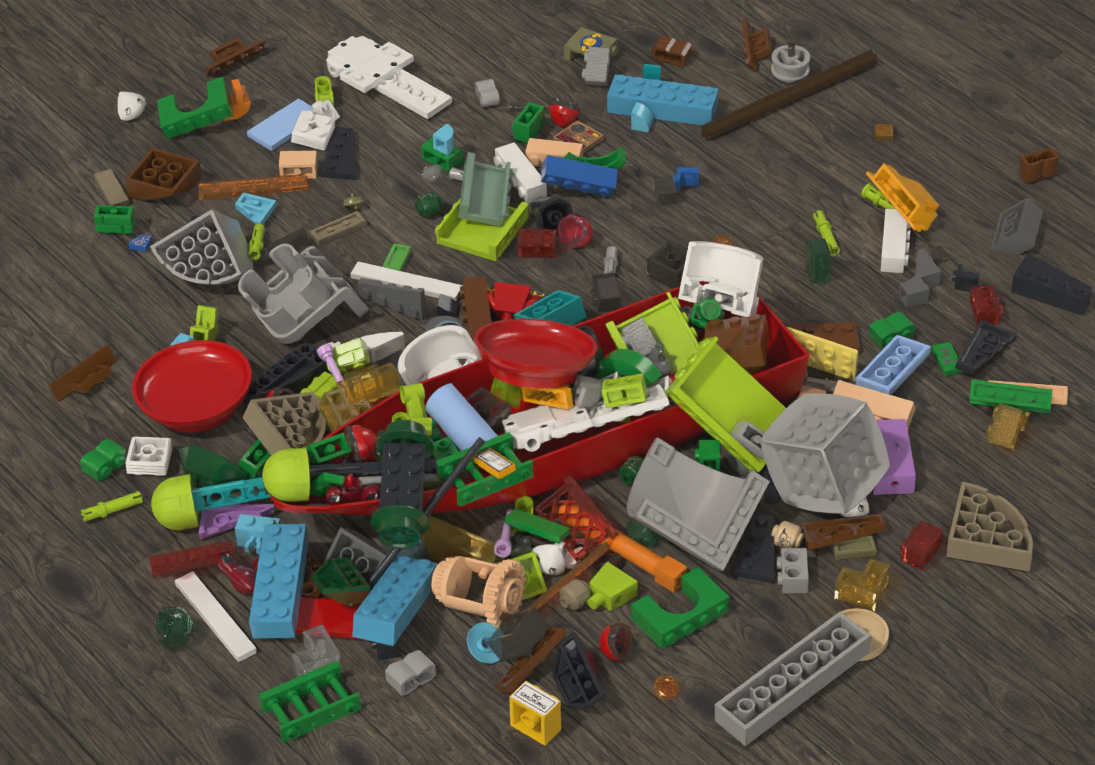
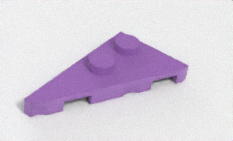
M235 504L203 510L199 538L204 539L235 528L240 514L262 517L274 514V504Z

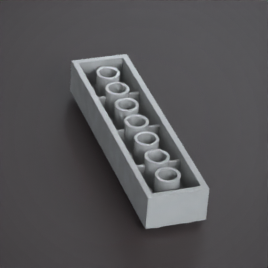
M838 612L715 704V721L744 746H747L870 653L871 635L842 612Z

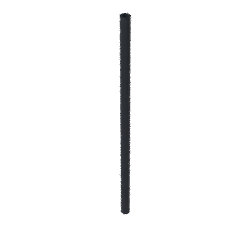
M478 437L423 508V512L427 516L486 441L481 437ZM403 548L391 549L367 580L370 590Z

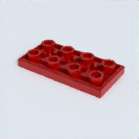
M301 597L296 633L360 639L353 637L354 614L362 603H357L355 606H347L332 599Z

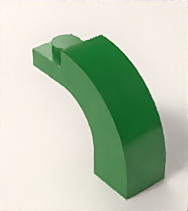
M618 349L610 352L599 362L600 366L597 368L599 372L593 378L600 380L615 372L624 376L643 373L646 387H648L662 373L642 354L629 349Z

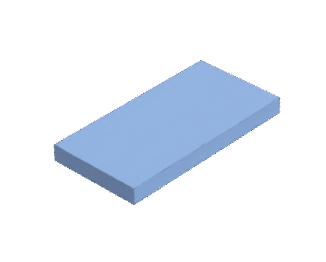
M297 99L248 130L247 136L273 151L292 138V131L301 111H309L313 107Z

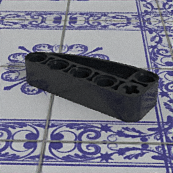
M309 343L300 344L251 381L248 394L243 400L244 408L247 409L251 400L267 398L269 392L276 388H285L291 395L299 394L302 389L308 388L312 384L315 377H319L323 372L329 373L327 362L320 359L317 353L318 348Z

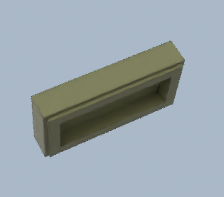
M872 535L831 544L835 560L875 556L877 553Z

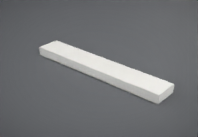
M357 262L351 272L352 279L360 280L365 278L377 280L386 285L395 283L398 287L407 285L416 290L424 288L426 296L439 298L440 294H444L455 301L460 296V286H462L362 262Z
M193 571L175 580L176 587L238 662L257 653L256 647Z

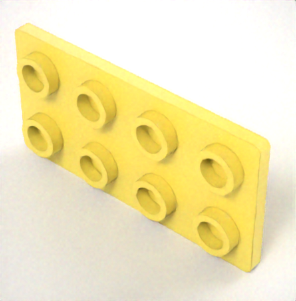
M786 327L808 352L809 361L807 366L855 381L858 350Z

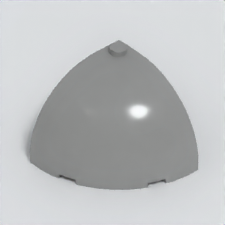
M213 209L150 246L159 262L170 270L171 273L193 283L202 285L228 284L240 280L248 270L253 269V260L248 256V243L238 221Z

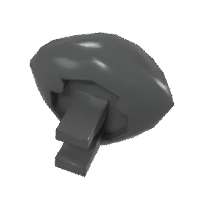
M660 343L655 344V348L651 349V353L643 355L662 373L658 379L667 376L671 372V363L667 356L663 354L664 345Z

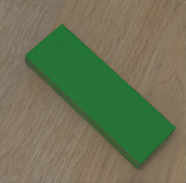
M324 472L310 483L309 495L317 497L326 496L330 487H339L344 483V476Z
M517 508L505 517L506 524L558 544L569 535L570 528Z

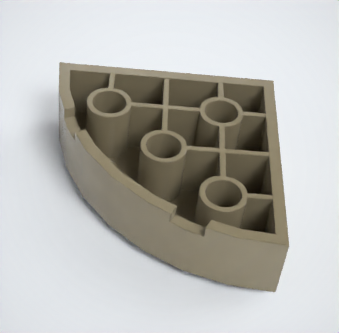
M314 392L254 399L250 401L243 415L245 422L270 455L283 449L306 448L308 445L320 441L326 428V418L322 414L323 407Z
M962 482L949 534L947 557L1030 572L1033 541L1024 517L1017 508L1000 495L996 497L988 493L986 488Z

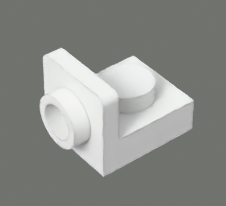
M329 99L316 101L312 104L313 108L309 110L318 115L329 116L335 119V121L340 117Z

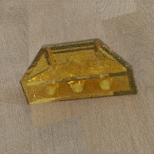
M429 515V529L421 536L432 562L438 565L441 561H446L447 557L463 556L494 564L497 557L494 552V542ZM472 571V576L478 574L477 572Z

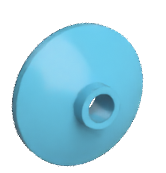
M481 622L469 630L467 646L470 653L478 661L485 664H493L504 656L506 641L502 632L497 627L492 626L490 623Z

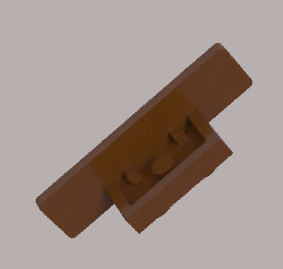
M743 18V26L741 28L744 33L743 41L746 45L744 47L747 55L745 60L749 67L751 66L754 71H757V60L772 54L770 32L765 28L753 33V28L747 18Z
M238 37L211 50L209 55L215 63L207 67L205 75L207 77L212 74L217 75L221 70L231 68L235 63L245 61L253 54L261 53L264 50L265 39H261L246 47Z
M103 346L51 382L49 388L55 400L60 401L73 391L87 393L93 389L92 387L95 384L105 381L107 376L113 373L110 365L116 362L110 346Z

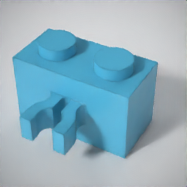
M240 514L235 527L237 546L245 547V552L248 553L251 548H256V553L260 554L264 525L281 524L280 519Z

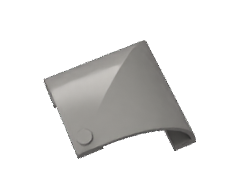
M656 438L633 482L627 503L628 515L712 568L723 571L770 481L754 471H750L746 479L721 473L674 450V447L663 440Z

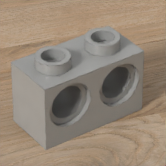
M781 548V557H777V569H781V572H778V585H782V593H808L807 549Z

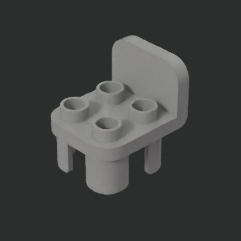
M290 244L278 245L270 251L269 256L282 269L266 283L253 269H250L241 277L238 284L240 293L252 305L254 313L268 331L283 344L301 340L312 327L324 317L330 315L343 301L360 318L370 310L342 275L315 246H310L299 254Z

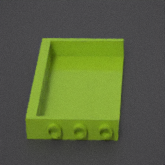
M716 336L705 338L699 345V351L693 353L687 359L688 364L686 367L681 368L674 377L676 379L665 391V394L715 440H719V443L749 471L760 472L766 464L765 459H760L747 450L730 433L738 421H749V423L756 425V427H759V430L766 433L768 428L786 408L716 343L719 340Z

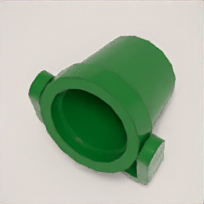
M704 298L698 304L694 302L690 323L705 329L708 321L713 319L723 320L725 312L721 311V306L717 300Z

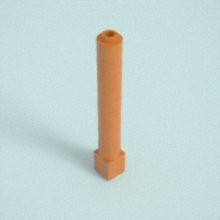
M571 502L560 506L558 517L561 521L611 551L619 553L621 557L654 576L655 582L675 593L681 587L682 576L687 573V566L668 555L665 558Z

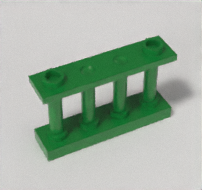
M972 379L969 400L970 404L1049 414L1053 389Z
M510 432L487 440L476 455L491 448L500 455H505L509 461L515 464L516 470L501 479L494 475L484 478L476 466L479 465L474 463L473 457L463 472L469 470L477 482L466 486L460 477L454 482L458 488L457 503L459 507L533 477V462L529 460L521 463L513 453L514 443ZM470 448L436 461V472L440 481L447 479Z
M337 661L258 694L262 712L266 714L273 711L282 724L279 726L282 743L296 739L305 733L361 709L360 694L357 692L349 696L340 683L342 681L341 666ZM332 685L341 700L329 704L320 691ZM313 694L321 706L320 709L311 713L301 700L302 697ZM293 702L302 716L292 721L288 719L281 708Z

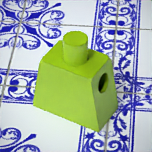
M607 562L589 583L591 594L587 603L594 610L602 605L608 610L613 611L638 595V581Z

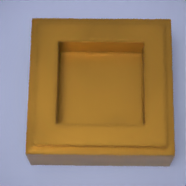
M875 124V140L893 141V124Z

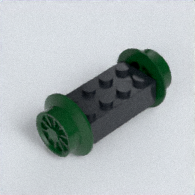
M398 420L387 425L385 433L379 436L376 441V449L383 456L380 506L371 516V525L378 532V538L384 545L392 548H409L420 542L421 535L430 526V519L423 512L425 463L426 459L434 451V443L427 436L425 427L420 423L411 420Z

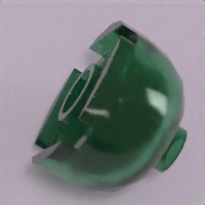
M175 606L162 607L163 611L158 612L156 620L157 634L161 633L163 639L159 640V643L164 649L179 648L189 641L195 629L194 621L182 608Z

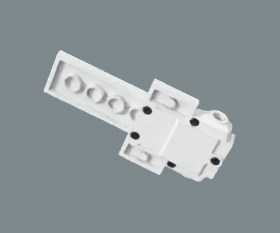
M351 36L347 40L339 42L336 47L328 51L326 62L329 73L335 78L340 76L342 81L363 93L374 88L426 119H429L452 103L451 96L404 71L402 68L414 61V55L390 42L380 46L364 36L358 38Z
M658 384L647 387L648 393L645 402L606 408L604 400L598 401L597 406L577 407L572 396L574 407L569 410L538 404L539 407L509 415L507 419L502 420L505 433L510 432L513 436L515 449L525 448L527 451L532 452L536 451L541 443L549 441L551 438H562L572 432H584L589 427H601L607 422L622 421L625 417L632 415L640 416L649 410H661L664 406L669 405V402L661 385Z

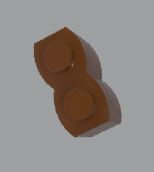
M660 36L652 48L653 59L659 62H669L679 67H683L692 55V44L683 40H675L669 36Z
M1051 148L1043 149L1038 153L1023 155L1020 159V177L1024 182H1033L1040 178H1049L1056 175L1059 155Z

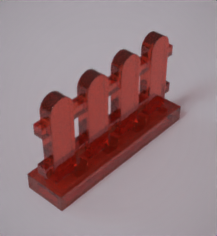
M229 540L149 556L152 576L158 577L217 565V557L221 553L229 554L235 561L234 545Z

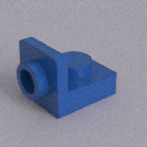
M677 167V175L673 174V185H676V192H680L681 186H699V168Z

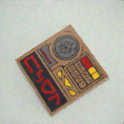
M578 120L553 137V141L583 144V154L604 140L603 134Z

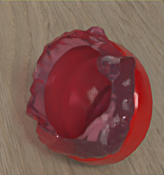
M569 214L558 224L560 242L566 243L568 248L587 246L593 238L591 224L583 217Z

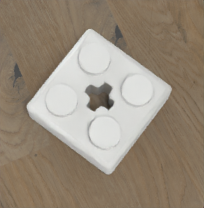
M302 110L292 131L291 142L324 151L334 131L335 119Z
M132 437L125 463L127 473L135 475H166L173 449L171 438Z

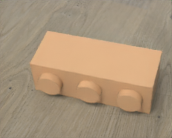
M530 138L525 156L534 167H542V163L547 155L563 158L570 152L583 157V144Z

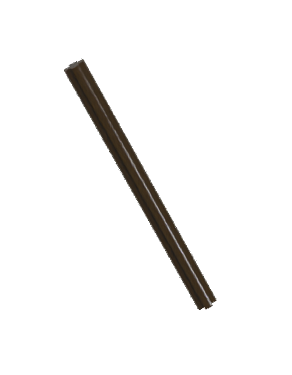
M872 50L859 54L701 125L702 137L705 136L706 140L721 135L877 64L876 59L878 56Z

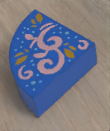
M142 235L134 238L128 244L129 249L147 252L153 241V236Z

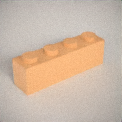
M838 380L833 393L867 402L876 420L906 419L907 430L916 409L912 401Z

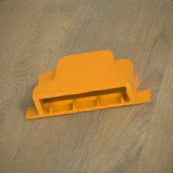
M885 163L882 164L876 174L867 171L866 175L913 230L921 232V230L928 231L930 225L938 216L936 210L939 208V204L920 183L900 175L893 167Z

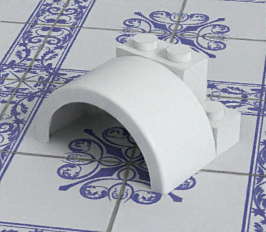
M705 241L689 242L678 299L698 303L704 298H713L719 302L721 309L732 311L733 314L744 317L756 314L759 297L756 296L764 259L755 252L731 245ZM699 281H706L709 284L702 286Z
M446 325L431 329L414 339L402 352L398 361V371L406 385H411L462 367L457 359H467L463 365L465 366L482 358L477 352L470 335L464 328Z

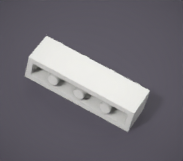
M515 143L495 149V165L504 168L507 162H511L510 169H513V173L509 181L526 203H531L540 197H547V184L541 182V175Z
M895 209L885 210L881 272L903 273L904 266H908V255L905 253H909V242L906 241L910 240V230H907L910 229V225Z

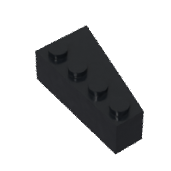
M1027 253L1013 275L1011 292L1083 316L1090 305L1092 287Z

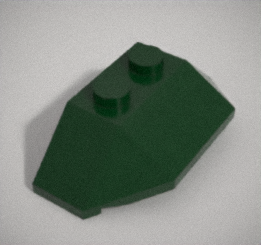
M192 444L179 448L184 475L190 474L193 486L202 488L240 480H250L247 471L241 470L235 463L224 456ZM234 489L231 493L240 492V490Z
M348 557L327 559L325 565L321 566L312 575L313 581L322 594L347 606L363 603L370 591V586Z

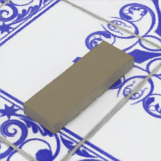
M111 169L94 174V179L110 206L129 205V199Z
M356 211L311 230L310 237L318 246H321L366 227L367 221Z

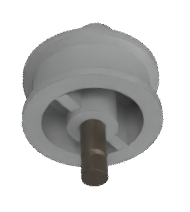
M789 39L788 45L778 47L773 51L771 72L775 78L787 84H792L805 79L809 75L810 67L808 64L810 62V54L805 48L795 45L794 39Z

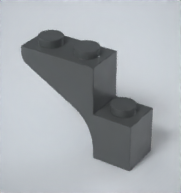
M920 249L917 252L915 276L908 281L900 283L899 299L907 309L927 304L930 288L940 286L942 271L940 267L936 266L932 256L928 255L925 249Z

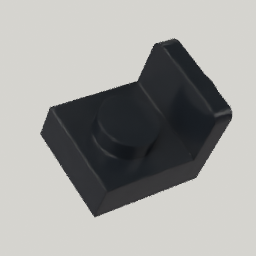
M959 264L957 270H954L952 275V281L955 282L954 289L977 293L980 274L962 271L963 264Z

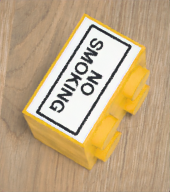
M527 681L509 697L510 726L544 746L561 731V701L557 697L544 692L538 686L532 685Z

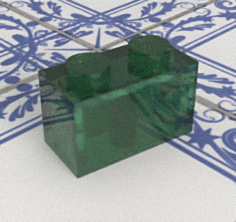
M825 238L807 241L805 270L811 284L829 282L831 251Z

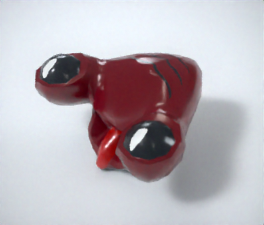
M351 473L349 476L344 477L342 485L329 488L326 493V500L331 505L376 500L380 497L381 489L377 485L360 488L359 480Z
M221 553L217 557V565L230 578L235 590L240 594H254L259 557L255 559L253 568L244 565L236 566L232 556Z

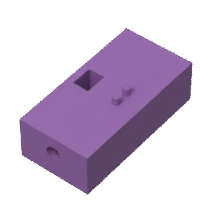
M906 419L876 420L886 445L890 466L874 487L873 495L914 493L916 474Z

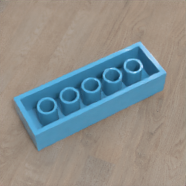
M615 75L607 95V113L631 116L636 102H639L650 109L653 119L704 125L714 119L718 107L719 88Z
M306 524L264 525L249 618L253 638H295L309 546Z
M397 555L355 612L353 637L394 646L432 592V577L437 563L426 559L411 558L408 555Z

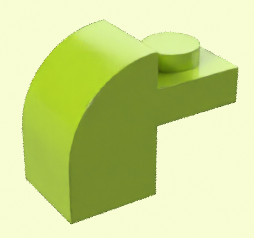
M204 305L197 307L196 325L190 327V336L194 337V341H215L219 325H217V307Z

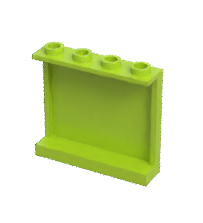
M459 199L457 203H454L451 211L444 216L440 225L436 226L435 235L437 244L497 261L529 219V203L521 202L517 209L506 206V209H509L507 220H503L501 226L459 218Z
M668 292V300L617 326L611 321L606 324V327L617 349L633 350L631 345L627 347L624 343L622 328L642 317L656 342L664 345L663 354L667 356L671 363V374L686 367L688 364L687 359L693 353L699 351L701 342L698 343L696 340L698 335L693 327L689 328L687 324L689 319L685 312H680L679 308H681L678 299L676 297L672 298Z

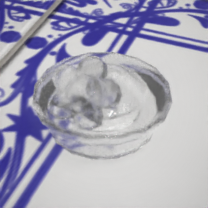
M432 165L428 168L425 166L421 178L426 182L435 181L442 174L441 166Z

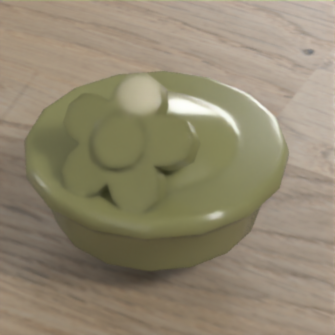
M351 193V197L344 198L343 206L354 207L358 211L362 208L365 200L362 195L354 196V193Z

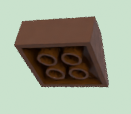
M152 147L125 178L127 196L144 201L173 196L192 189L202 178L200 161Z
M754 314L749 317H732L725 320L713 319L707 322L705 338L716 336L719 339L716 343L742 368L765 365L770 338L766 315Z

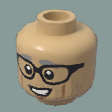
M783 521L780 525H775L771 536L774 537V544L778 547L799 548L804 533H801L800 526Z

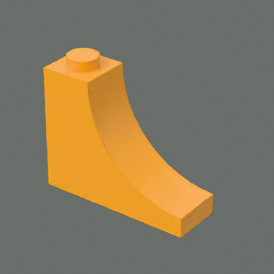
M570 384L548 389L521 387L523 401L566 410L574 407L571 388H568Z

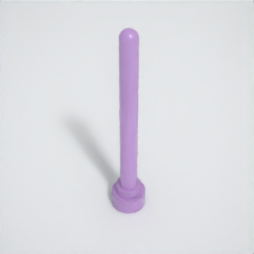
M331 344L322 345L317 349L320 359L327 362L353 416L360 415L361 413L333 359L334 350Z
M508 508L506 511V516L509 513H511L514 509ZM505 520L501 539L495 543L494 552L499 557H507L511 553L512 548L509 541L512 526L506 524Z

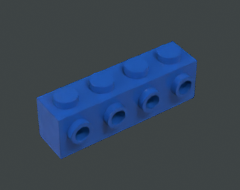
M547 155L542 163L541 182L547 185L581 190L584 193H595L602 197H611L616 189L617 169Z

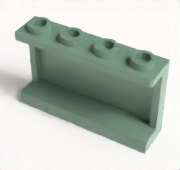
M468 152L464 164L458 217L501 226L503 220H507L509 209H506V206L508 207L510 196L507 193H510L512 184L509 182L513 173V169H510L511 162H507L504 168L475 162V154Z

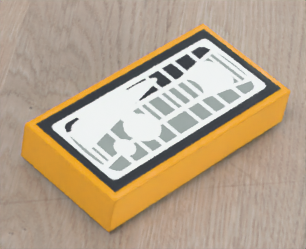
M491 448L474 456V463L498 479L516 470L514 463Z

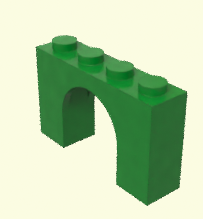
M223 77L206 82L208 98L200 108L194 111L181 112L180 105L174 94L157 100L161 129L167 139L234 116L230 90Z
M699 567L684 574L681 580V590L696 604L693 610L682 614L669 613L663 610L649 595L631 604V619L661 649L674 644L677 640L690 635L702 626L708 625L712 620L725 615L729 611L730 597Z

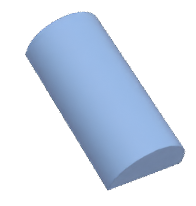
M896 335L855 378L856 385L892 395L929 356L931 347Z
M452 383L442 386L429 398L426 404L427 413L460 451L470 448L478 437H481L484 441L497 437V434Z

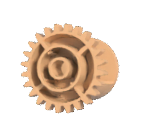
M456 556L454 558L447 557L446 561H441L437 565L433 573L431 587L436 599L439 602H443L446 607L487 617L488 623L503 629L507 628L508 625H512V620L516 619V613H519V606H522L521 600L525 597L523 591L526 587L523 585L526 578H523L525 575L523 566L517 561L507 559L497 565L463 556ZM472 571L479 573L478 576L482 579H486L490 575L484 589L483 604L465 599L470 588Z

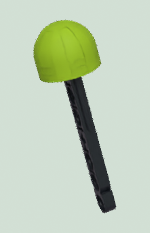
M305 447L290 448L277 451L268 458L263 468L262 477L265 488L275 498L285 502H307L310 494V483L324 472L344 477L352 473L357 479L358 477L382 476V462L309 466ZM426 459L425 474H437L436 459Z

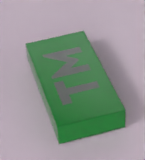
M950 342L931 346V351L944 376L963 373V371L955 368L959 358Z

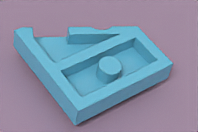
M242 193L235 203L236 210L254 224L263 225L277 206L276 200Z

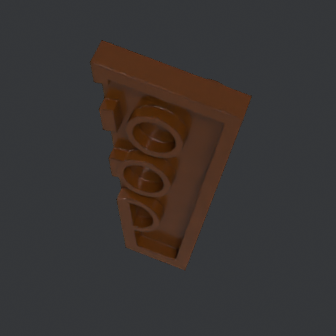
M856 322L784 324L785 327L856 349L858 354H860Z
M881 514L800 523L801 533H804L803 538L808 550L886 531V523Z
M539 627L536 631L538 634L537 638L529 640L526 644L528 647L527 651L517 656L515 659L517 664L510 666L495 685L499 692H515L520 687V683L532 675L534 668L539 663L545 661L548 658V653L566 636L565 631L562 628Z

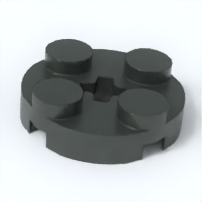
M517 534L510 537L512 548L509 555H511V558L531 551V547H535L531 536L523 537L522 534ZM494 543V544L492 545V547H493V554H494L495 559H496V560H504L505 557H499V556H497V555L495 554V552H494L495 543Z

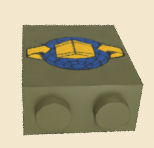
M581 27L564 45V59L571 61L577 53L585 55V52H588V47L610 48L611 60L618 53L617 39Z

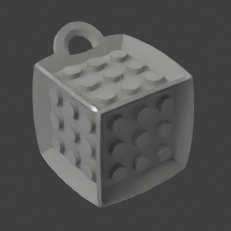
M822 393L802 395L777 417L760 440L768 471L783 501L786 504L810 511L838 514L848 513L874 489L890 466L881 430L867 402L846 396Z

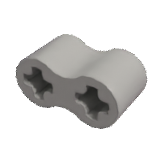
M493 79L475 82L476 95L482 108L500 104L499 93L495 88Z

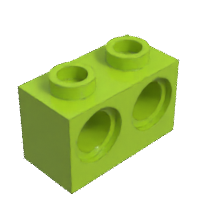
M643 373L604 380L601 389L606 408L645 402L648 393Z

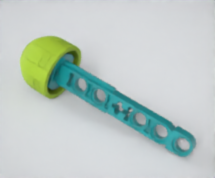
M189 474L163 481L153 493L151 507L155 518L164 527L172 530H185L199 527L198 511L269 498L270 493L265 490L263 477L194 489ZM255 486H258V489H259L258 492H255V490H254V487H255ZM234 489H239L242 492L241 495L236 497L230 493ZM213 493H219L221 498L219 500H212L210 496Z

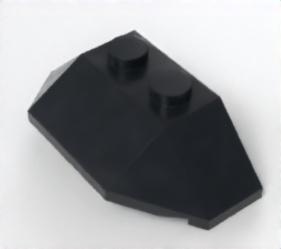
M573 632L557 644V655L552 676L569 709L590 708L607 695L610 687L594 655L579 636Z

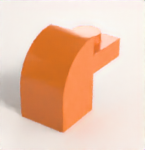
M239 79L232 80L233 94L230 96L234 116L226 118L224 121L238 119L244 116L250 108L249 96L245 92L244 85L241 86Z

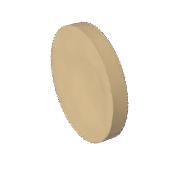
M853 608L841 611L871 635L870 653L859 661L870 660L879 656L886 649L889 640V629L883 618L866 609Z

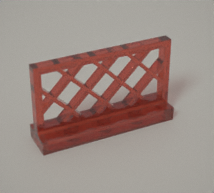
M569 474L564 478L566 483L534 507V509L541 518L546 520L550 518L549 521L554 522L555 518H563L562 526L570 528L569 531H573L572 539H563L562 542L565 543L564 547L574 560L578 562L608 537L613 540L618 536V533ZM568 491V500L559 501L560 496ZM547 506H553L551 513H542V510ZM558 506H566L565 512L556 513ZM571 506H579L578 513H569ZM568 518H576L575 526H566ZM581 518H590L588 526H580ZM578 531H587L585 539H577ZM592 531H600L602 533L597 538L590 539ZM575 544H583V549L575 554Z

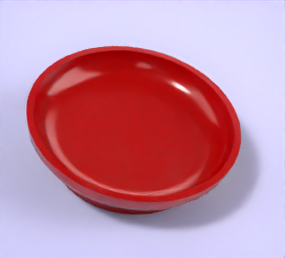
M501 320L481 327L474 335L475 348L480 357L489 364L490 373L503 382L526 388H557L574 382L578 372L585 369L592 362L597 351L596 341L586 332L570 325L549 320Z
M209 340L182 342L157 352L142 364L133 379L132 394L139 409L147 417L166 428L183 433L202 432L221 425L235 413L250 389L251 367L247 358L239 350L228 344Z

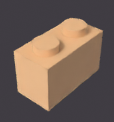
M280 151V179H311L317 177L316 151Z

